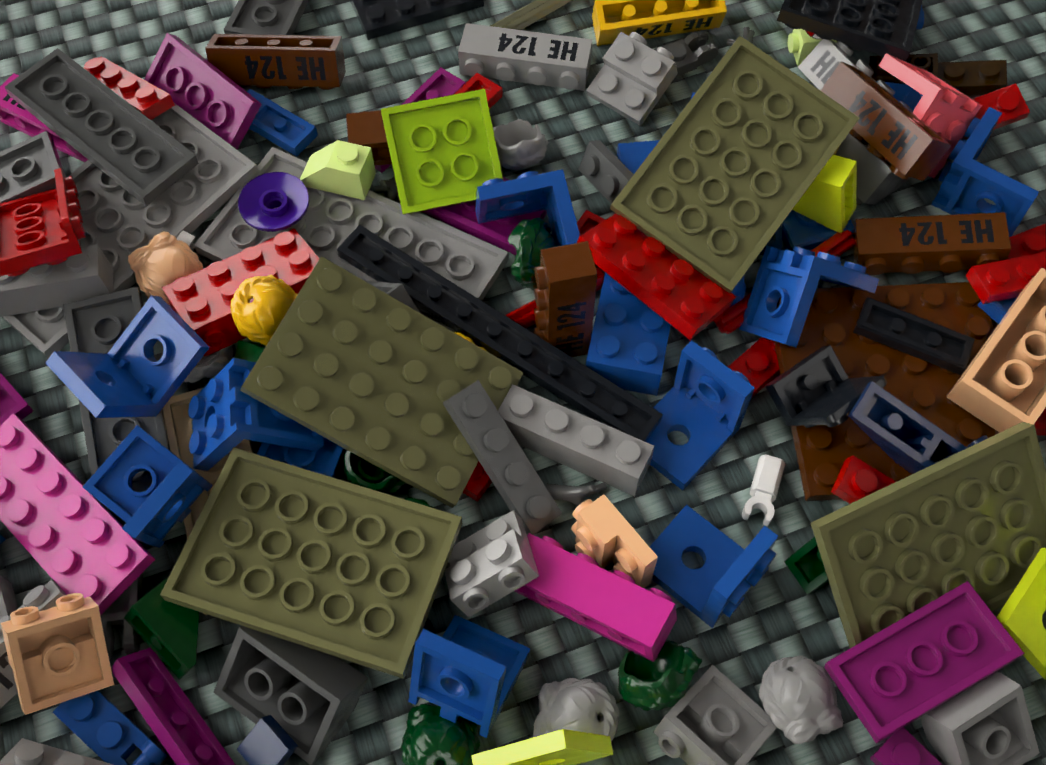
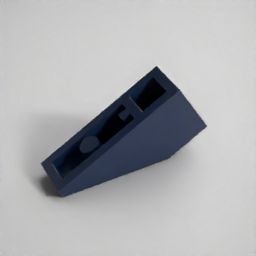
M873 381L867 384L848 415L891 459L911 474L967 449L966 446Z

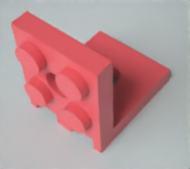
M886 53L879 66L923 95L912 113L952 145L928 175L935 178L939 170L946 164L947 158L958 141L965 135L968 126L982 105L929 71Z

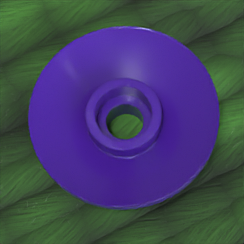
M270 172L255 177L244 186L238 198V209L243 220L251 227L267 232L280 231L295 225L303 218L309 206V194L305 184L296 176L284 172Z

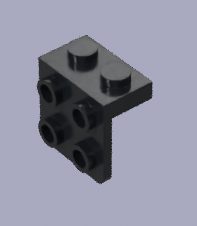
M829 345L822 346L765 385L787 426L804 425L805 428H811L816 425H827V427H834L849 418L848 412L853 409L869 382L873 381L883 388L887 385V381L883 375L849 379L834 350Z

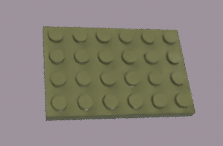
M739 36L613 201L610 210L637 226L638 230L648 237H653L665 245L666 250L679 259L689 262L695 270L731 293L860 118L755 45Z
M321 256L241 386L240 391L453 508L456 506L479 460L446 410L443 402L479 380L496 409L499 410L512 384L518 385L523 372Z
M1021 422L811 522L850 648L967 581L992 612L1005 605L1039 550L1046 548V469L1033 424Z
M233 447L160 595L165 601L404 679L414 654L415 642L422 633L461 529L462 517Z

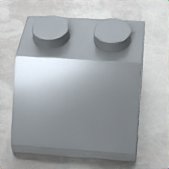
M998 671L920 717L926 739L945 765H1023L1040 753L1022 686Z

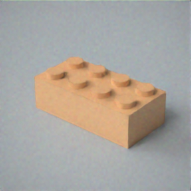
M1041 268L1024 287L947 395L948 399L999 433L1021 422L1034 425L1046 407V270L1044 268Z

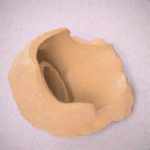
M164 231L155 235L148 245L137 248L128 256L130 268L135 272L136 282L140 290L145 292L148 299L151 295L159 296L168 305L170 304L161 287L174 282L180 277L188 276L203 269V264L199 261L198 255L185 242L177 240L175 236Z

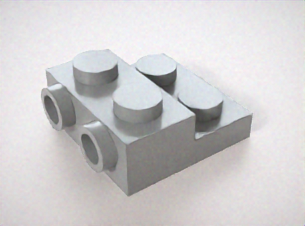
M620 32L602 58L604 65L586 92L589 97L637 125L642 126L678 74L675 61H673V54L667 49L658 47L655 51L646 46L647 41L640 34L631 32L628 36Z
M514 510L454 545L449 558L450 567L444 571L451 601L468 617L539 577L523 521Z
M712 665L664 716L653 733L659 737V746L666 755L671 758L680 757L688 765H746L777 727L773 724L771 717L758 704Z

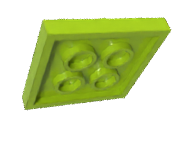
M485 89L381 109L403 215L476 201L477 187L482 186L485 181L490 179H503Z

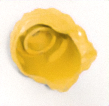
M273 275L257 276L244 280L231 300L230 310L238 331L252 342H260L267 346L298 294L282 279H277Z

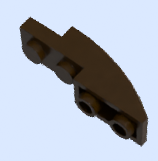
M938 53L910 54L906 61L929 71L968 97L971 95H985L1007 87V60L938 62ZM870 56L869 66L874 70V74L871 77L875 81L882 80L884 82L905 84L879 66L883 59L882 57Z

